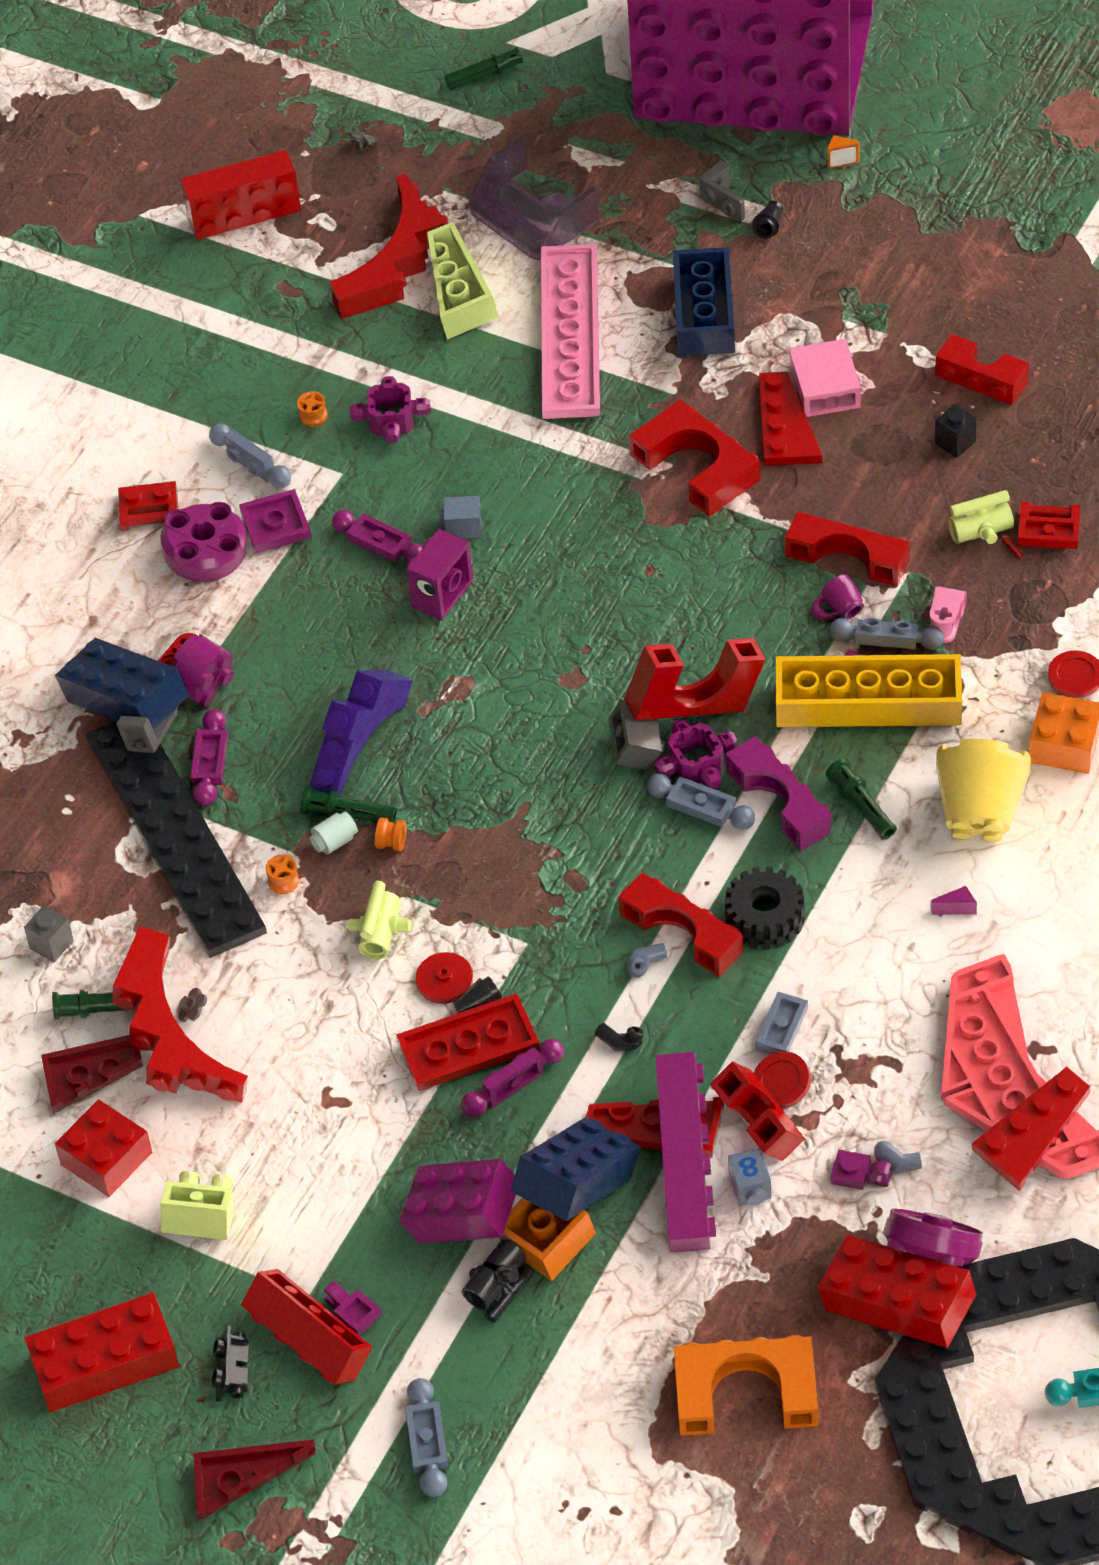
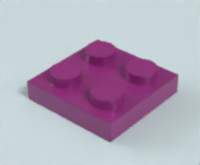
M295 489L239 504L240 513L255 553L312 538L309 524Z

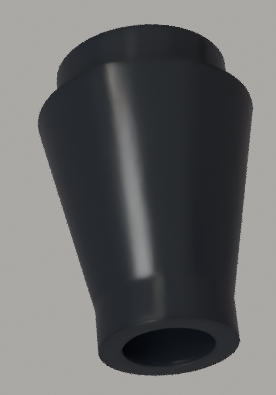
M770 201L754 217L752 224L757 236L768 239L778 233L781 213L783 212V206L779 202Z
M487 976L483 980L479 978L452 1004L456 1011L460 1013L501 999L502 995L493 980Z

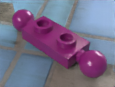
M345 509L338 510L332 516V526L336 531L346 533L348 541L394 563L401 556H404V560L408 564L423 548L420 544H412L410 535L366 514H362L357 521L354 515Z
M211 709L204 714L202 724L205 729H197L191 782L192 785H196L193 789V798L201 806H208L214 803L217 798V789L214 785H223L229 736L227 729H224L227 722L226 716L217 709Z
M547 1039L540 1044L538 1051L533 1047L526 1053L517 1055L510 1064L501 1070L489 1074L485 1081L482 1082V1092H469L462 1098L461 1109L464 1114L472 1118L480 1117L486 1111L487 1104L493 1109L541 1076L545 1063L553 1065L560 1062L564 1056V1047L561 1042L556 1039Z

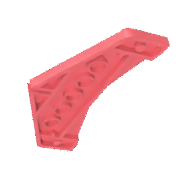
M1004 953L957 970L951 977L941 1100L944 1099L946 1107L987 1131L1047 1083L1037 1074L1029 1060L1014 988L1012 968ZM1076 1112L1071 1121L1062 1128L1053 1146H1049L1044 1153L1039 1165L1064 1179L1073 1178L1099 1168V1130H1096Z

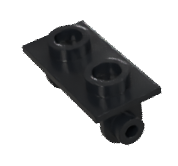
M227 1325L221 1337H216L213 1345V1357H217V1366L212 1374V1387H216V1401H219L224 1393H230V1396L234 1399L243 1398L244 1393L248 1390V1368L238 1367L236 1364L247 1365L249 1340L242 1332H236L231 1335V1325Z

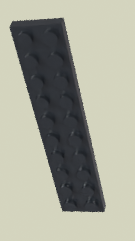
M117 721L87 733L86 737L89 745L209 958L267 934L263 920L161 743L155 753L128 751L116 725Z

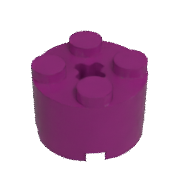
M199 634V637L193 635L188 638L173 657L177 660L175 668L178 669L188 691V698L205 707L209 706L214 700L215 691L221 685L227 686L234 676V671L230 669L233 655L202 634Z

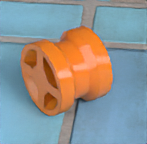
M309 391L299 396L297 408L301 423L309 427H317L325 423L328 418V412L324 396L316 391Z
M379 818L375 831V847L378 849L392 847L394 851L401 852L406 840V821L389 822L387 818Z
M282 854L276 855L267 861L265 867L270 889L277 894L293 892L299 884L295 860L288 855Z

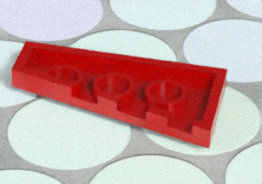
M788 371L759 373L764 466L823 463V455Z
M1066 1066L972 1143V1151L1020 1191L1031 1171H1035L1040 1164L1042 1156L1049 1146L1052 1147L1058 1139L1062 1128L1071 1121L1090 1094V1086Z

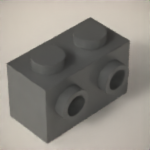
M621 698L608 718L616 764L650 771L656 760L660 759L663 753V743L659 735V720H635L625 700Z

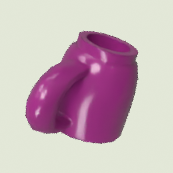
M846 574L839 575L823 587L821 591L822 596L817 598L811 605V613L816 619L822 621L834 619L839 615L844 617V619H851L863 610V599L850 577ZM826 601L835 612L828 613L824 611L821 604Z

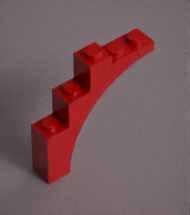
M406 173L396 176L398 197L402 205L400 221L391 239L366 264L349 274L329 281L332 302L341 319L405 299L403 287L407 286L405 277L426 271L425 259L428 258L427 249H430L427 232L449 223L446 215H441L436 205L428 207L425 200H420L417 184L415 182L411 183Z
M139 926L113 984L112 1004L118 1005L124 1010L136 1011L129 1027V1044L135 1045L140 1050L153 1051L146 1068V1084L158 1091H169L177 1094L180 1085L184 1084L195 1091L203 1090L218 1095L223 1100H234L243 1103L247 1093L248 1075L226 1067L204 1053L186 1036L171 1012L165 996L162 978L169 955L170 935Z

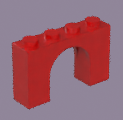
M681 399L629 435L630 455L649 470L672 454L685 449L703 450L715 457L716 461L710 467L688 482L689 502L708 517L761 480V463L759 458L753 452H749L739 445L735 438L729 437L722 432L714 422H709L700 415L696 408L687 405Z
M754 638L727 640L717 665L706 677L689 685L676 686L684 665L673 644L644 646L624 700L635 720L744 712L766 659Z

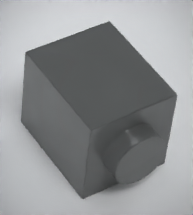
M44 905L24 926L29 948L53 962H56L74 941L68 918Z

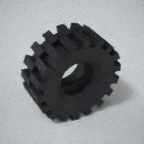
M759 867L752 868L753 874L750 875L747 871L740 873V881L734 878L731 881V888L727 887L725 892L726 924L735 926L742 933L743 945L746 941H750V948L757 949L758 944H763V950H769L770 944L774 943L779 948L784 946V939L789 943L794 940V932L797 934L801 932L802 924H804L805 920L803 889L800 884L796 885V878L792 875L786 878V871L779 869L778 873H773V867H766V872H760ZM760 901H770L777 905L775 909L766 912L758 911L752 906Z

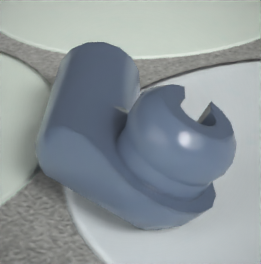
M664 943L635 949L626 965L628 973L633 977L643 976L651 962L666 959L667 953Z
M879 1141L874 1147L876 1160L890 1163L891 1172L922 1168L919 1152L902 1154L888 1141Z

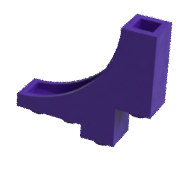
M389 670L356 671L348 698L345 700H331L322 727L326 734L309 786L320 792L331 793L336 791L341 795L349 772L369 737L389 715L397 710L404 709L413 680Z

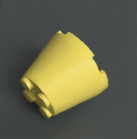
M961 739L960 745L950 748L947 745H941L936 752L935 764L946 826L952 830V837L965 840L970 839L971 835L984 836L983 839L989 842L1002 841L1003 834H1006L1010 829L1030 773V755L1026 751L1017 753L1008 749V743L988 739Z

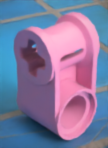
M937 586L930 610V626H935L943 632V644H946L955 638L960 619L964 614L967 592Z

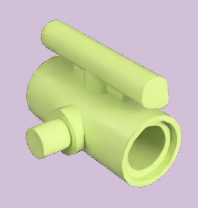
M1003 490L950 506L952 516L948 518V527L953 541L959 544L980 537L986 540L988 544H993L998 538L996 532L1013 528V514L1007 503L1010 501L1008 491Z
M375 881L373 883L365 916H361L360 919H349L348 921L349 931H360L361 939L358 947L360 953L367 958L376 960L387 957L393 935H398L400 932H410L412 928L411 919H400L398 916L401 906L400 898L394 893L384 891L386 885L382 881Z

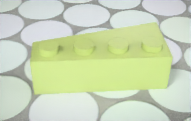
M451 222L427 232L437 288L440 318L447 340L499 318L493 295L455 224Z

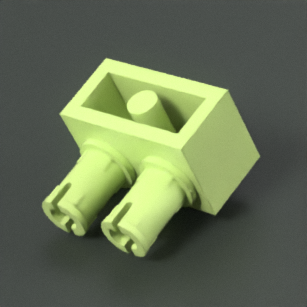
M188 1170L180 1173L179 1182H166L160 1203L161 1233L227 1240L233 1219V1181L230 1176L224 1175L222 1182H220L221 1174H216L212 1178L211 1186L200 1185L198 1173L191 1171L190 1177L187 1178Z

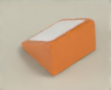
M833 135L827 149L828 168L859 163L860 141Z

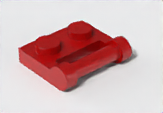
M176 481L118 488L121 531L130 530L132 526L165 523L166 515L172 510L179 509Z
M1021 501L1018 546L1078 549L1081 505L1072 504V507L1030 505V502Z

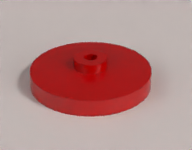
M1079 650L1066 651L1057 655L1050 662L1048 668V680L1051 687L1059 694L1072 698H1081L1093 694L1099 689V660L1092 654Z
M441 952L433 954L422 961L416 971L418 991L425 999L438 1004L453 1003L473 985V971L470 963L464 957L455 953Z
M779 1051L772 1053L761 1060L754 1071L756 1077L782 1109L799 1103L806 1096L811 1085V1072L808 1065L799 1055L793 1052Z

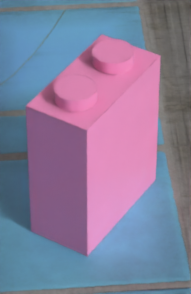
M846 339L789 348L790 371L806 417L861 408V386Z

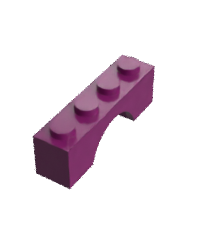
M755 736L726 753V773L744 792L754 790L772 792L781 797L787 804L781 812L782 833L800 852L831 834L830 819H832V815L828 807L824 803L820 804L813 797L809 787L805 783L801 784L794 777L791 768L787 764H782L776 758L774 751L768 744L764 745Z

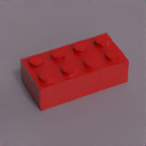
M287 150L180 178L187 219L196 240L301 211L296 171Z
M848 1234L818 1286L825 1311L945 1348L949 1347L976 1296L970 1270L893 1249Z
M154 1292L24 1337L49 1413L179 1368L175 1348Z

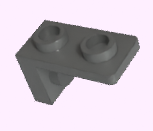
M720 160L699 178L700 198L705 203L721 210L725 215L741 222L745 219L744 200L727 190L730 185L729 164Z
M175 708L154 729L146 717L121 716L116 725L127 750L155 753L176 718L178 710Z

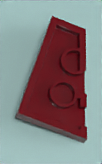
M129 1035L41 1055L53 1114L143 1067L140 1049L135 1045L129 1044Z

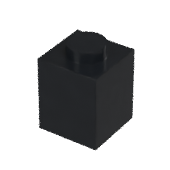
M956 404L952 405L935 420V444L958 458L976 442L977 418Z

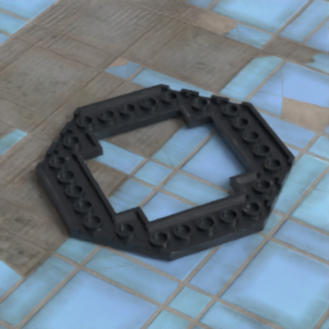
M1071 1238L972 1262L963 1266H956L970 1270L976 1296L949 1347H941L902 1335L875 1378V1389L913 1504L925 1512L930 1510L946 1518L947 1523L969 1534L974 1532L990 1540L991 1545L1015 1557L1018 1554L1034 1562L1035 1565H1083L1098 1561L1099 1487L1026 1504L1016 1474L982 1482L944 1369L974 1362V1353L967 1332L1094 1301L1099 1311V1249L1076 1238Z

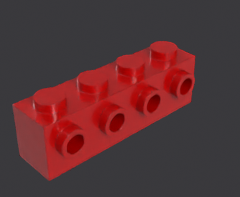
M279 1269L257 1272L241 1303V1306L250 1313V1317L254 1321L270 1329L278 1341L288 1344L297 1352L298 1357L302 1361L312 1364L321 1372V1376L330 1383L340 1384L355 1381L373 1348Z

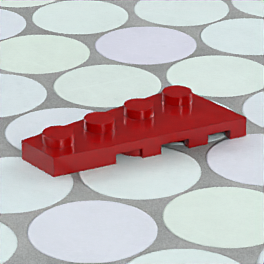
M713 1097V1101H706L707 1113L700 1114L701 1124L708 1125L709 1144H703V1155H710V1158H713L725 1105L720 1097ZM650 1100L649 1104L633 1105L632 1102L589 1104L586 1118L601 1122L603 1127L615 1133L627 1135L632 1142L640 1145L642 1148L662 1151L659 1100Z

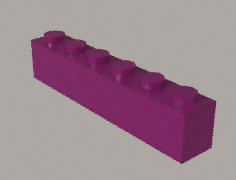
M695 1052L655 1055L670 1252L711 1249L710 1238L716 1237L715 1217H708L707 1207L714 1206L713 1188L712 1186H706L705 1175H711L710 1155H703V1144H709L708 1125L701 1124L700 1114L707 1113L705 1093L699 1094L698 1083H704L703 1063L696 1064Z

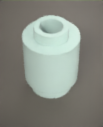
M347 812L335 813L311 828L312 836H310V842L317 852L320 853L322 851L328 855L351 841L353 835L358 832L354 820Z

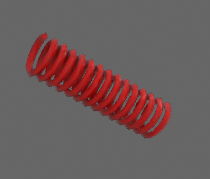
M1004 535L1001 538V541L1005 543L1017 559L1020 558L1019 560L1024 557L1023 551L1009 535Z

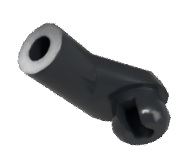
M602 1023L597 1027L595 1036L613 1050L623 1051L635 1050L643 1043L644 1033L637 1026L629 1027L626 1033H617L606 1023Z

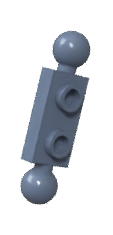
M217 423L210 428V441L216 446L226 445V453L233 462H239L253 476H259L267 483L270 482L275 488H285L290 484L292 478L290 470L282 465L274 466L271 455L234 429L231 430L223 423Z
M839 618L831 623L829 629L830 635L835 641L846 642L851 637H855V644L915 649L916 643H921L927 650H937L944 643V634L939 628L929 626L923 631H918V624H911L907 621L884 622L876 618H867L865 620L858 619L857 625H852L849 620Z
M655 774L647 782V790L651 796L655 798L667 796V807L714 825L723 827L726 820L730 819L736 829L747 830L755 822V813L750 807L741 805L734 808L736 806V797L686 778L679 777L675 785H673L666 775Z
M417 1378L412 1380L407 1387V1397L414 1405L405 1406L414 1474L424 1472L419 1481L422 1492L427 1496L437 1497L447 1487V1478L440 1469L449 1468L439 1401L430 1402L434 1396L433 1385L427 1379Z

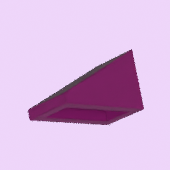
M963 886L930 901V912L932 915L977 914V901L967 886Z

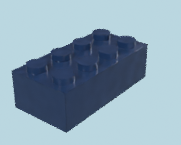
M729 247L673 250L678 356L735 353Z
M96 637L87 643L75 657L55 674L67 702L117 722L121 716L146 717L149 719L153 729L189 696L177 668Z
M585 1117L520 1156L510 1192L568 1221L631 1180L641 1146L632 1142L627 1135L615 1133L603 1127L601 1122Z

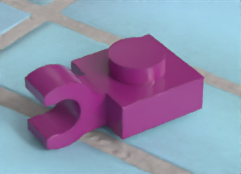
M838 1149L830 1175L831 1184L860 1190L864 1189L865 1182L888 1187L892 1176L889 1173L891 1164L884 1161H876L871 1164V1155Z
M332 1281L324 1289V1292L327 1294L325 1297L326 1302L335 1308L333 1311L334 1315L359 1336L382 1316L381 1308L358 1289L349 1295L335 1281Z

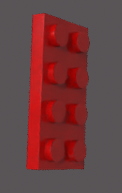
M517 993L396 1034L397 1043L418 1092L512 1060L517 1055L526 1053L533 1047L538 1051L540 1046L537 1035Z

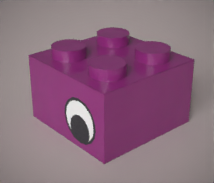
M438 529L432 538H428L425 541L420 553L409 561L406 568L412 608L443 620L473 582L469 541L441 529Z

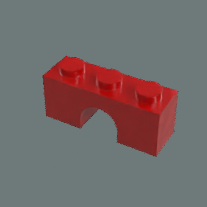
M951 334L936 355L935 376L1013 405L1028 384L1029 363L1005 353L995 363H978L977 343Z
M732 1061L710 1083L725 1105L738 1112L749 1123L750 1126L746 1131L764 1154L784 1161L805 1140L802 1133L751 1069Z

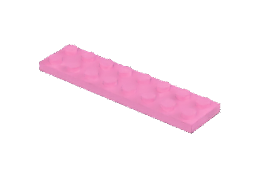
M597 244L541 247L543 419L600 416Z

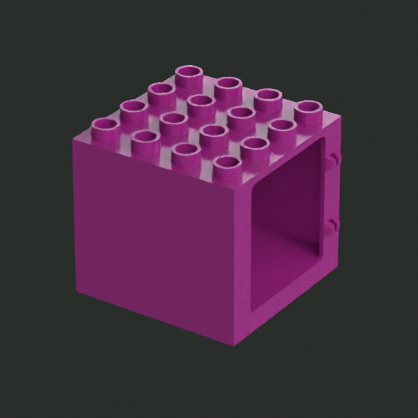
M627 0L635 118H647L655 122L667 120L695 122L707 126L755 127L763 131L775 129L804 131L815 135L850 134L875 0Z

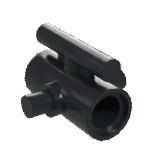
M502 1239L483 1264L470 1270V1280L461 1292L463 1297L475 1308L485 1311L490 1307L485 1317L490 1322L496 1323L535 1272L529 1265L524 1264L522 1266L526 1261V1255L523 1250L512 1241Z

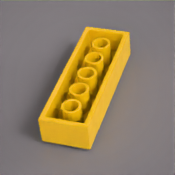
M961 654L776 656V727L962 725Z

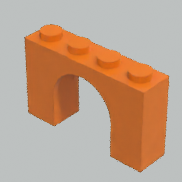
M791 1335L781 1339L759 1337L751 1341L733 1342L731 1340H721L717 1343L709 1344L688 1342L680 1346H674L680 1436L715 1434L712 1401L714 1390L723 1378L734 1372L744 1370L762 1373L777 1385L781 1394L784 1429L819 1426L811 1336Z

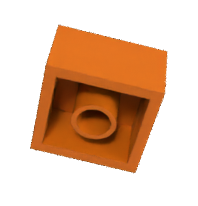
M1042 692L1029 739L1031 763L1089 774L1099 738V702Z
M521 1198L511 1209L500 1240L507 1239L518 1245L526 1255L525 1263L553 1281L596 1234V1231L585 1210L565 1221Z

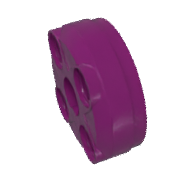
M225 502L194 504L170 511L165 517V523L160 535L161 550L168 567L177 575L192 581L207 582L228 576L242 563L247 546L244 524L232 512L230 505Z
M897 1208L890 1210L883 1231L888 1241V1247L956 1266L970 1264L980 1257L984 1234L976 1228L955 1222L953 1219L945 1216Z

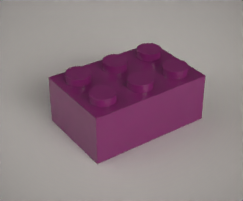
M501 1159L418 1166L399 1222L420 1244L502 1238L516 1194L510 1192L514 1173Z

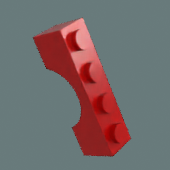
M797 512L785 535V556L814 564L817 560L829 554H849L857 557L866 565L869 571V579L898 587L910 561V541L846 525L842 522L827 520L815 515Z
M641 872L618 896L620 916L644 931L657 925H675L688 931L694 938V962L719 978L743 953L742 933L735 926L725 924L717 919L709 910L701 909L691 903L685 895L675 893L667 888L657 878H651Z

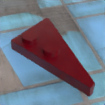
M315 1440L194 1453L196 1513L198 1519L206 1518L315 1455Z

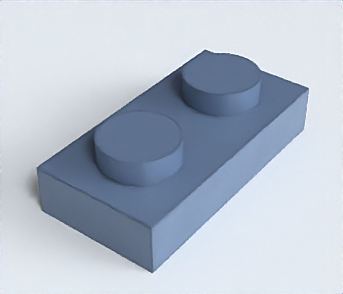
M777 992L755 1041V1049L770 1054L779 1051L789 1052L808 1010V1000Z

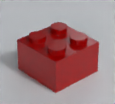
M99 1099L55 1143L60 1165L107 1197H110L153 1153L148 1132Z

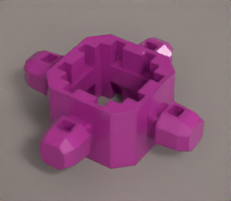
M385 376L381 380L380 385H373L367 390L368 404L357 403L350 406L351 420L365 421V419H369L371 432L377 436H384V440L387 443H396L400 439V434H407L414 428L413 415L423 416L431 413L430 399L416 398V400H412L410 387L404 383H397L393 376ZM400 404L401 408H404L399 409L400 413L386 411L385 414L380 415V411H377L381 410V406L385 405L386 408H393Z
M682 719L674 721L671 724L672 734L668 741L669 757L666 755L654 763L656 773L670 776L676 772L678 777H683L696 783L702 782L704 786L712 789L718 788L721 785L720 774L724 768V753L738 746L736 736L733 732L718 734L717 737L709 725L698 723L690 727ZM694 746H697L699 749L709 750L711 757L709 758L706 755L699 758V762L695 763L694 760L688 761L687 758L683 759L681 752L683 751L684 754L694 750Z

